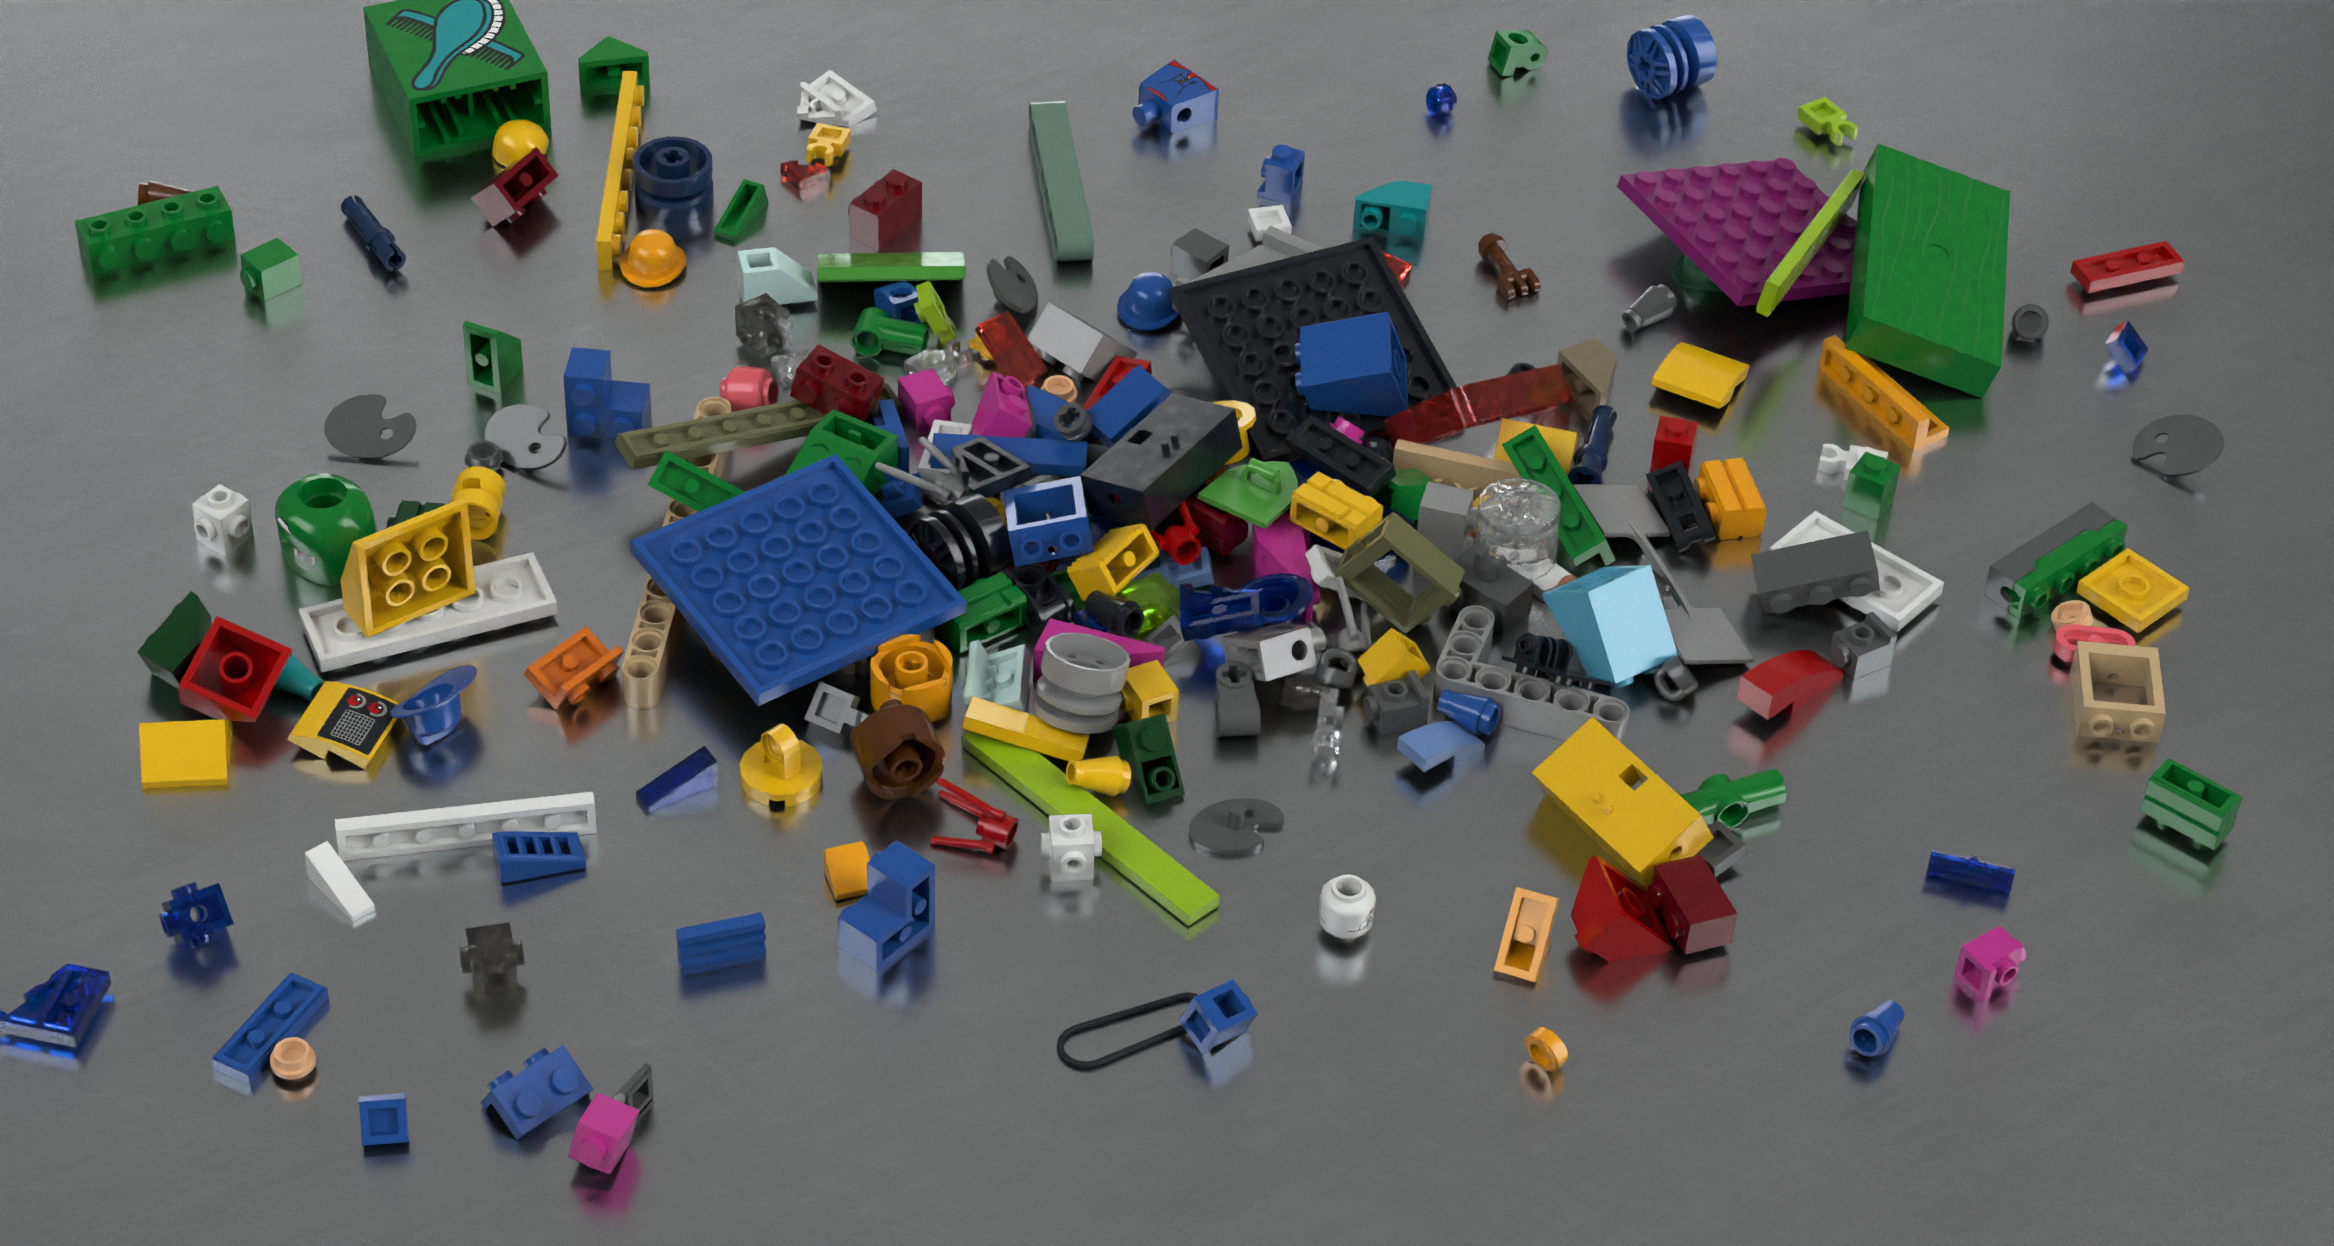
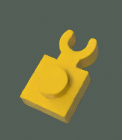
M817 123L808 137L806 162L811 163L815 158L825 159L824 166H831L833 164V157H842L850 144L851 129Z

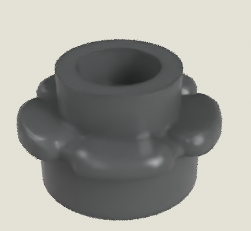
M477 441L469 446L468 454L464 460L468 468L479 466L497 471L501 467L503 455L495 443L491 441Z

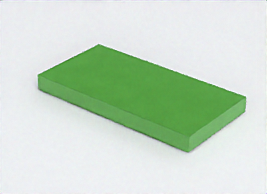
M963 252L817 254V280L819 282L964 280L966 278Z

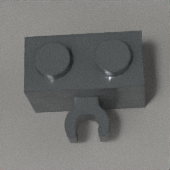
M1485 546L1480 551L1470 547L1454 560L1465 572L1459 585L1462 591L1456 601L1450 605L1451 607L1459 611L1473 605L1489 609L1495 617L1493 630L1501 635L1505 634L1531 612L1534 582L1508 568L1505 556L1501 555L1498 559L1494 560L1489 557V547Z

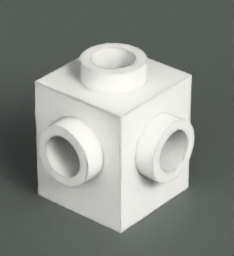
M219 484L191 504L197 541L220 554L227 556L254 536L250 513L251 507L249 500L242 494L235 493Z
M1049 815L1048 833H1041L1042 859H1049L1051 882L1093 880L1094 857L1102 856L1101 831H1093L1092 815Z

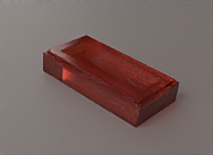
M1009 311L977 325L975 332L1005 377L1012 376L1019 380L1023 386L1045 377L1048 369Z

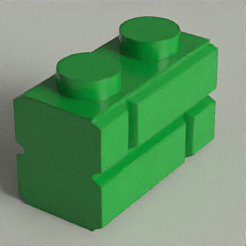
M1003 572L989 578H980L971 586L958 591L967 601L966 613L935 626L934 629L944 641L947 640L948 645L959 655L970 649V642L979 640L983 644L1027 624L1026 595L1016 585L1013 586L1012 581Z
M2167 758L2149 778L2145 791L2146 795L2143 798L2140 811L2154 818L2160 825L2171 827L2190 837L2196 844L2215 850L2233 829L2242 796Z

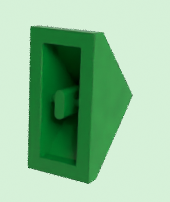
M605 37L578 58L580 91L620 88L623 71H637L638 85L650 84L648 52L613 37Z

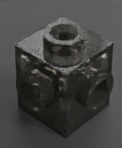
M767 293L735 306L736 336L745 347H749L760 358L792 345V328L794 326L792 315Z
M510 922L466 928L467 947H460L459 954L462 973H471L474 996L519 990L517 966L525 965L521 939L513 940Z

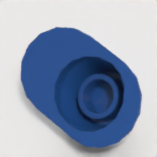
M472 665L460 666L439 675L412 697L396 705L390 711V715L395 718H403L409 730L421 745H429L448 735L461 720L462 708L459 693L476 677V667Z

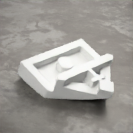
M831 70L824 73L811 84L800 82L801 99L800 106H797V117L800 120L851 127L877 111L874 100Z

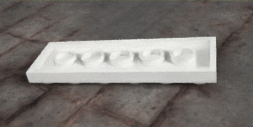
M531 552L473 566L475 594L368 638L344 611L343 598L300 608L299 617L322 673L558 614L557 601L534 553Z

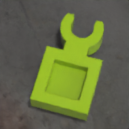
M1826 96L1798 107L1797 118L1817 135L1829 134L1830 141L1837 146L1842 145L1843 136H1847L1852 141L1856 140L1858 127L1853 122L1847 121V113Z
M930 281L916 286L919 302L914 303V307L921 323L928 322L934 334L938 335L945 349L958 344V339L954 334L956 328L952 320L947 316L945 306Z

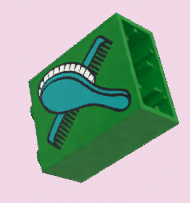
M396 0L363 7L369 66L414 158L493 142L497 129L505 122L511 120H528L539 125L544 131L551 130L548 72L509 0Z

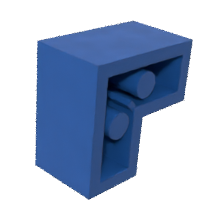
M572 347L563 375L567 436L616 440L619 433L647 428L651 416L650 384L612 380L610 350Z
M1138 364L1086 411L1092 419L1091 431L1093 435L1110 449L1170 396L1168 389Z
M897 840L883 851L875 853L867 863V894L854 905L847 906L838 916V947L875 972H878L934 927L935 864Z

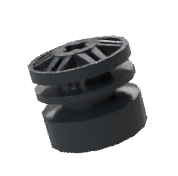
M976 493L968 494L947 504L944 510H935L912 521L908 529V536L957 591L972 585L977 578L988 577L1008 567L1012 559L1009 534L1002 517L992 503L984 496Z

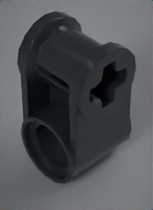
M1032 563L1013 567L1011 581L1013 586L1016 585L1026 595L1027 625L1035 635L1040 636L1050 618L1067 623L1075 621L1076 608L1071 596L1057 584L1041 564Z

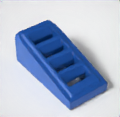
M504 831L492 833L493 853L501 883L586 868V860L577 832ZM569 848L571 854H562L561 849ZM552 851L553 854H545V852Z

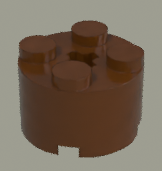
M897 699L888 700L880 706L878 711L869 715L859 726L852 729L849 734L853 754L868 788L880 798L896 799L894 794L908 791L910 796L918 795L930 788L943 773L944 766L942 762L945 757V751L928 715L916 706L902 704Z

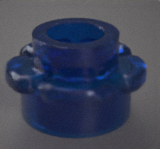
M1437 84L1428 90L1426 106L1430 113L1442 114L1444 117L1450 115V111L1456 107L1457 96L1449 84Z

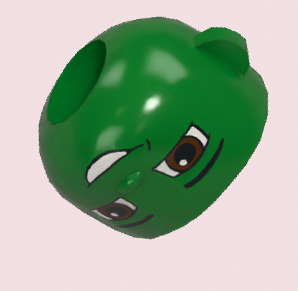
M316 473L301 477L292 482L280 493L276 501L275 519L279 541L285 560L291 569L316 584L330 587L341 586V577L352 543L377 532L372 505L364 491L353 481L339 475Z

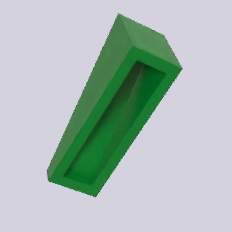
M743 179L714 229L715 235L734 241L768 204L764 185Z

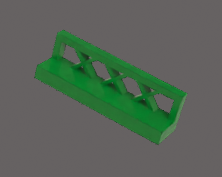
M1536 425L1503 443L1502 446L1574 565L1577 566L1596 554H1599L1605 566L1616 561L1606 538Z
M667 450L663 453L647 484L698 512L745 492Z

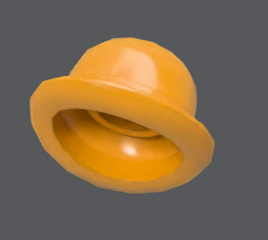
M647 229L638 233L631 240L630 247L626 248L621 254L619 267L622 275L631 284L642 288H658L669 284L681 274L686 266L687 256L681 248L675 245L673 238L665 231Z

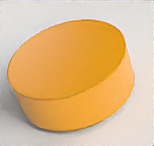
M1538 1027L1526 1037L1525 1048L1529 1057L1543 1070L1555 1072L1568 1060L1566 1046L1548 1028Z

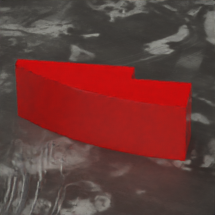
M1813 650L1787 652L1775 656L1741 675L1737 700L1769 720L1783 709L1793 713L1842 678L1844 670Z

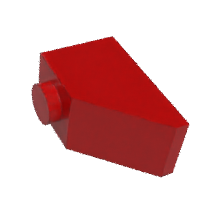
M1660 416L1654 439L1649 473L1680 460L1687 474L1689 473L1698 435V422Z

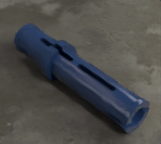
M354 195V200L352 196L344 199L341 204V211L351 221L362 238L365 239L367 242L366 248L369 252L379 257L385 268L389 271H392L393 267L395 270L402 268L406 262V255L395 244V237L391 231L381 226L359 196Z

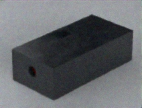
M1174 393L1171 394L1080 475L1089 514L1127 525L1142 523L1146 525L1149 531H1152L1243 448L1235 409Z

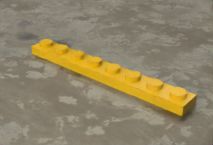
M623 71L596 238L597 266L600 271H613L615 256H621L622 251L621 234L625 232L624 212H628V191H631L632 184L631 169H633L634 148L638 146V127L641 126V107L644 106V85H638L637 71Z

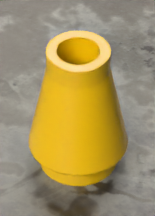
M1117 755L1086 760H1070L1066 767V781L1069 785H1077L1111 797H1115L1118 793H1125L1130 785V765L1126 760H1121Z

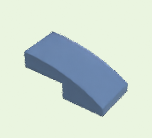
M1157 546L1160 551L1159 556L1131 580L1132 586L1152 589H1184L1214 584L1207 546L1201 547L1199 556L1189 565H1180L1166 551L1161 550Z
M1441 721L1419 727L1399 736L1397 749L1425 772L1445 760L1455 767L1484 751L1485 744L1457 722Z

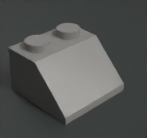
M1048 302L1027 338L1028 342L1038 347L1035 353L1037 356L1053 365L1056 364L1057 360L1065 364L1062 371L1080 382L1086 376L1099 383L1116 355L1135 358L1137 355L1136 351L1051 302Z

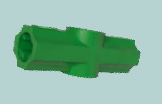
M1776 768L1730 780L1724 774H1715L1703 781L1698 790L1680 796L1702 815L1707 825L1719 820L1728 829H1731L1743 822L1750 812L1786 802L1787 790L1784 785V778Z

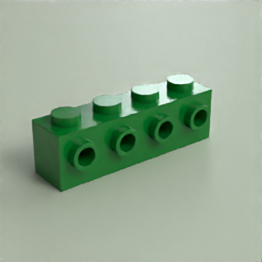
M219 186L75 221L79 250L92 275L235 239L232 210Z

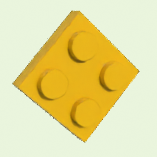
M2127 548L2079 580L2076 593L2139 633L2187 600L2190 587Z

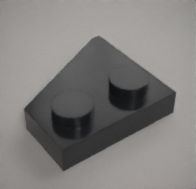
M982 436L951 448V462L966 495L976 493L988 498L1031 480L1030 465Z

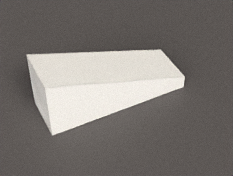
M328 841L305 852L308 878L352 923L375 911V904Z

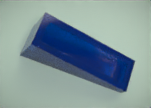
M704 745L636 791V798L645 810L650 813L718 786L717 760Z

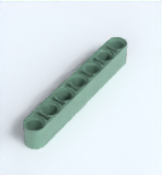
M1065 101L1029 103L1031 138L1056 262L1093 260V232Z

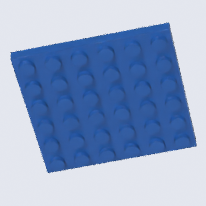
M837 454L630 541V552L758 706L877 653L878 646L904 634H920L966 613L967 601Z

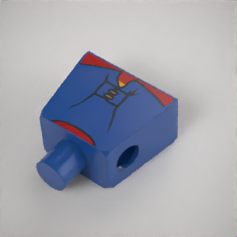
M1174 59L1140 83L1138 106L1133 108L1132 115L1135 122L1140 126L1153 122L1168 133H1176L1217 118L1219 89Z

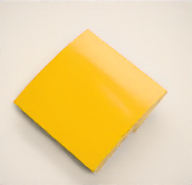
M1680 342L1663 360L1654 374L1650 385L1720 409L1731 401L1735 386L1746 379L1750 365Z

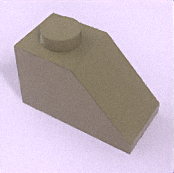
M1597 338L1561 349L1558 353L1555 380L1592 416L1597 406L1608 405L1617 368V358Z

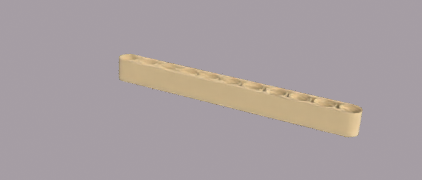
M721 397L705 398L697 405L693 419L730 413L731 404L728 400ZM729 451L687 459L686 461L721 479ZM670 498L662 527L695 514L698 511ZM649 574L622 663L624 701L628 706L635 709H648L659 702L683 619L681 612Z

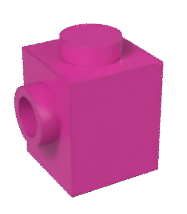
M933 368L898 378V399L905 407L903 415L916 434L931 430L934 419L951 422V408L955 406L954 394L948 385L945 386Z
M597 1093L577 1123L568 1157L585 1164L589 1168L597 1169L610 1175L630 1144L639 1110Z

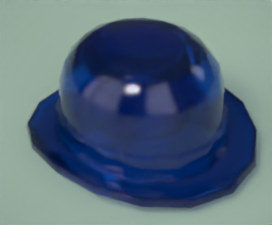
M1268 574L1243 583L1234 592L1233 604L1238 612L1251 620L1256 628L1280 623L1297 624L1302 612L1305 611L1312 601L1313 587L1307 579L1296 574Z

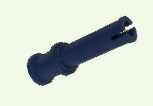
M1599 405L1593 411L1584 445L1576 450L1573 457L1574 466L1570 469L1567 476L1572 485L1602 483L1601 473L1606 469L1608 463V456L1605 451L1613 425L1617 419L1616 411L1611 414L1613 410L1611 406Z

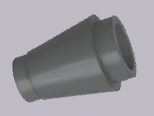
M1652 285L1622 314V320L1629 330L1635 332L1638 329L1672 316L1673 310L1677 308L1676 297L1666 285Z

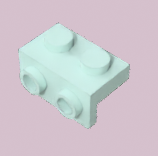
M979 640L970 642L969 658L965 660L966 684L962 687V697L967 708L972 696L1016 710L1026 711L1032 655L1025 644L988 655Z

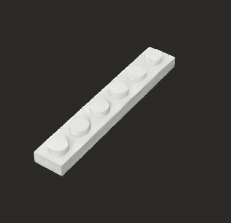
M593 792L335 819L338 853L342 861L493 845L492 833L504 831L577 832L578 835L597 833Z

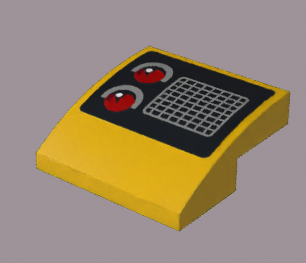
M325 681L287 740L322 759H325L331 751L366 770L399 718L392 717L390 711L400 703L361 687Z

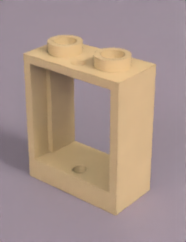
M2077 641L2070 669L2077 736L2158 743L2166 716L2158 648ZM2092 683L2145 687L2147 705L2094 701ZM2116 729H2123L2120 732L2115 731Z

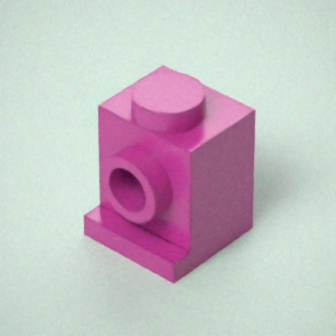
M1998 926L1961 946L1954 976L1984 1002L1990 999L1993 988L1998 985H2007L2017 976L2019 972L2018 965L2026 959L2025 949L2017 939H2014L2001 926Z

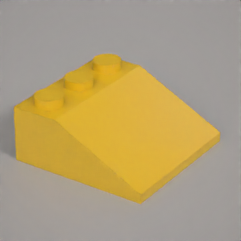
M464 498L352 543L341 577L344 611L367 638L475 594L468 502Z

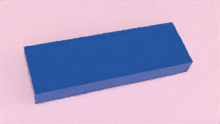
M290 972L211 1058L213 1070L250 1086L270 1064V1056L275 1045L285 1038L294 1037L329 999L328 989Z

